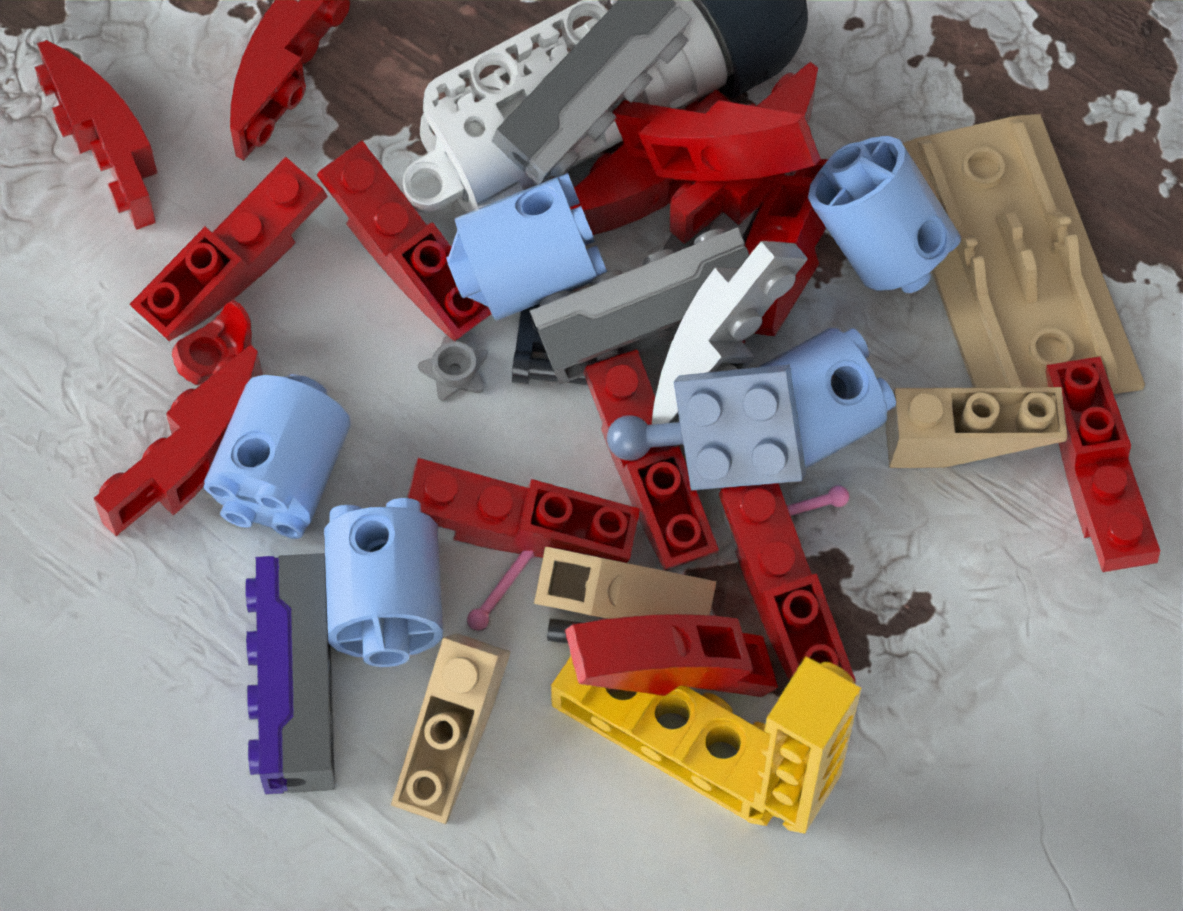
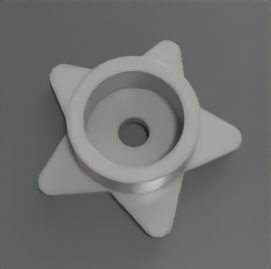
M445 336L433 357L420 362L418 369L421 373L436 380L437 396L441 401L447 400L459 390L481 393L484 390V383L478 370L487 358L488 352L484 348L472 349L465 343L453 341L449 336ZM452 366H459L460 370L456 373L451 372L450 368Z

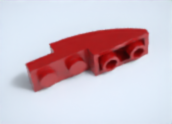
M275 0L264 14L246 47L234 81L230 104V131L236 157L244 161L256 146L262 147L271 137L275 123L287 109H294L300 103L306 90L302 63H307L312 59L318 49L320 40L332 26L337 27L343 22L350 8L349 0Z
M48 40L37 43L43 64L35 66L34 69L45 97L55 94L59 103L58 106L51 109L62 137L72 135L80 154L92 150L100 172L110 169L115 181L108 183L107 186L118 214L128 211L136 230L156 223L151 200L142 179L158 174L151 145L140 123L112 86L89 65L69 51Z
M810 61L796 74L792 72L785 74L775 84L771 94L756 107L803 114L807 124H809L815 97L818 67ZM785 173L733 181H696L695 183L688 181L675 192L670 201L669 231L683 244H686L723 212L739 226L762 204L778 185Z
M715 89L701 103L695 101L685 110L706 114L718 100L731 101ZM623 144L613 154L606 153L602 155L592 166L589 175L574 187L580 203L570 207V209L581 206L592 234L597 235L638 221L670 204L675 192L690 180L657 177L649 159L630 156L625 144Z
M623 100L612 112L617 117L614 121L629 155L649 159L657 177L690 181L752 179L812 167L821 159L810 127L803 114L720 100L706 114L634 101L630 102L628 100Z
M363 140L318 172L316 176L348 216L349 220L346 222V225L404 294L453 341L458 340L492 314L488 306L469 297L462 298L446 259L450 254L451 245L433 222L428 225L424 222Z
M285 156L213 232L204 226L129 305L168 341L186 333L214 315L228 302L234 300L267 272L296 243L291 235L328 197L326 192Z
M820 159L815 166L797 170L793 176L784 175L778 185L764 200L745 243L749 255L761 241L795 243L808 260L796 273L795 283L791 289L777 298L761 317L762 324L754 334L776 336L819 265L815 246L825 232L826 226L812 207L808 195L811 183L829 159Z
M251 344L238 355L233 354L223 359L215 368L213 375L196 389L191 388L182 392L174 400L170 410L166 412L171 435L168 438L162 437L154 441L145 450L141 460L125 473L119 472L114 474L101 486L99 494L93 499L101 522L115 536L119 535L158 502L174 516L204 487V480L245 385L251 378L263 375L258 351Z
M637 349L585 366L583 373L603 423L601 431L607 446L608 430L611 424L622 416H637L648 425H651L655 394ZM608 446L632 506L640 508L638 519L665 571L718 553L719 548L697 491L691 490L687 465L679 446L651 447L643 457L632 461L618 458L611 452Z
M1101 357L1046 365L1045 372L1048 387L1062 388L1067 439L1059 443L1068 485L1084 538L1091 537L1102 572L1158 563L1161 550L1129 461L1131 443Z
M418 458L416 461L407 498L420 502L421 513L429 515L437 523V526L455 531L453 540L521 554L522 551H533L534 556L543 558L545 547L628 563L640 508L531 479L528 487L422 458Z
M779 483L722 488L719 492V497L737 544L735 550L736 557L767 635L789 681L805 657H808L820 665L823 662H828L842 668L853 678L855 684L856 679L817 573L812 575Z
M694 614L643 615L574 624L565 630L579 684L666 696L679 686L755 697H764L778 688L763 636L742 633L740 622L737 618Z

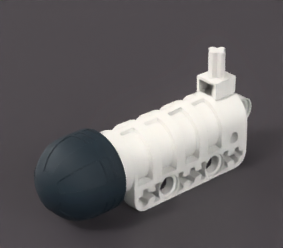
M582 0L436 77L428 84L424 92V113L421 117L420 137L429 154L410 164L405 170L402 180V193L416 211L433 212L457 200L463 209L469 213L538 185L527 175L525 170L522 171L492 142L495 131L569 53L567 48L569 47L572 50L618 0ZM673 0L677 7L680 6L692 17L683 33L689 41L668 64L659 58L647 71L653 79L634 102L682 109L712 93L715 89H718L730 98H735L767 81L782 71L798 51L807 30V1ZM582 16L593 17V19L585 22L581 27L573 30L572 24L577 18ZM557 29L562 30L563 36L560 38H558L559 32L557 31ZM537 42L540 47L532 51L533 43ZM514 53L516 55V60H514V58L510 54ZM490 65L501 67L480 80L479 74L485 67ZM468 78L470 86L465 88L466 82L463 79ZM445 92L446 97L438 101L439 93ZM477 97L479 101L475 103L474 100ZM623 97V98L613 107V109L611 110V112H613L623 100H627V99H626L625 97ZM615 121L596 141L592 140L588 135L574 149L580 157L571 168L623 141ZM421 173H431L440 180L442 189L433 198H421L416 196L411 189L410 183L412 179ZM551 174L544 182L553 179L554 176Z

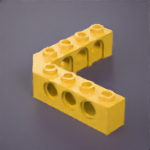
M570 656L551 684V706L744 820L753 824L767 826L772 817H778L785 820L783 825L789 831L805 834L841 777L861 687L855 685L853 678L842 668L828 662H823L820 665L805 657L769 713L766 724L762 722L751 724L733 714L731 706L720 697L707 692L701 695L686 686H679L666 696L637 692L635 696L627 700L615 699L608 693L610 688L579 684L572 656ZM675 713L682 716L687 723L678 729H667L661 726L657 719L664 714ZM725 742L733 746L737 753L733 757L720 759L710 754L707 748L714 743Z

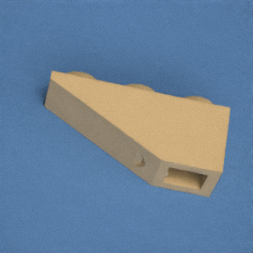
M1061 387L895 388L893 393L896 399V407L887 411V420L885 422L889 468H945L1060 443L1067 439Z
M545 547L534 604L607 619L658 614L710 615L717 581Z
M458 633L443 637L391 806L444 824L448 822L494 707L511 651Z

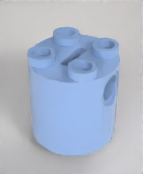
M891 136L871 137L861 142L843 146L829 158L810 185L808 199L812 207L867 288L876 291L901 288L904 293L916 292L928 284L931 279L930 272L961 242V235L900 139Z
M568 173L455 218L457 233L450 254L446 257L449 268L462 298L469 297L488 306L495 321L535 306L553 293L572 291L587 285L597 276L607 272L597 245L586 249V245L594 243L595 239L582 207L570 209V207L580 202Z
M828 328L759 366L768 367L790 364L806 469L882 427L887 420V411L896 407V399L892 389L884 379L876 378L873 369L866 360L869 357L867 344L861 334L854 328L844 333L837 328Z
M292 374L288 376L262 375L251 378L245 385L204 480V489L218 503L223 505L220 512L223 519L244 528L251 527L253 522L271 527L285 537L292 539L301 538L306 527L312 521L350 429L349 415L339 403L327 395V390L320 383L309 377Z
M410 498L391 500L386 504V507L362 509L356 505H341L333 508L330 511V523L324 528L328 643L335 650L354 657H362L366 664L376 667L398 666L406 663L410 659V655L433 648L443 639L437 523L429 515L421 513L419 501Z

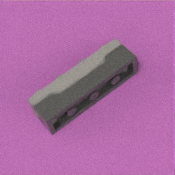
M618 0L496 129L492 142L522 171L525 170L527 175L537 184L543 183L551 174L555 178L566 174L580 157L574 149L588 135L592 140L596 141L617 118L611 112L613 107L623 97L633 102L652 81L653 78L647 71L659 58L668 64L687 44L689 39L683 33L692 17L680 6L677 7L673 0Z
M738 227L727 232L723 228L710 230L698 236L694 240L695 245L675 253L672 249L655 252L646 257L642 262L643 265L625 273H622L621 270L608 271L594 278L591 282L592 286L573 294L570 291L556 292L541 300L539 303L540 307L530 310V313L559 384L561 385L584 376L585 366L636 349L638 353L673 340L695 295L715 267L739 269L750 256Z

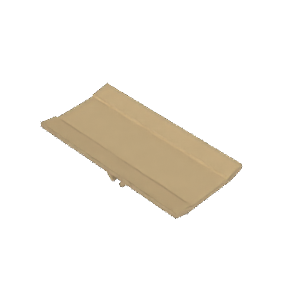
M1041 114L1008 117L923 136L903 143L961 235L959 245L949 252L931 272L973 388L1048 387L1045 372L1046 365L1100 356L1113 394L1144 390V380Z

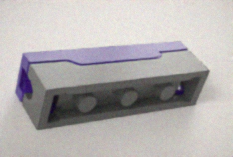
M325 553L280 555L279 558L274 556L255 557L256 578H246L245 584L248 613L256 612L257 631H247L248 665H257L258 684L247 686L249 720H258V739L248 740L250 775L260 776L265 794L284 793V791L296 793L335 790L331 645L328 643Z

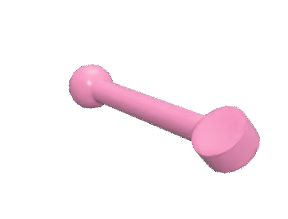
M841 485L834 486L828 491V494L787 505L790 516L827 505L843 507L849 501V492Z
M522 551L482 606L469 612L467 623L471 629L479 631L488 626V615L530 559L535 557L533 551Z

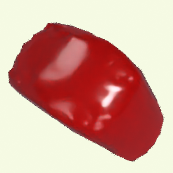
M231 300L210 323L178 340L172 349L173 362L178 374L192 384L200 385L213 375L215 368L223 359L233 354L238 355L250 344L252 345L251 319L247 311L240 303Z

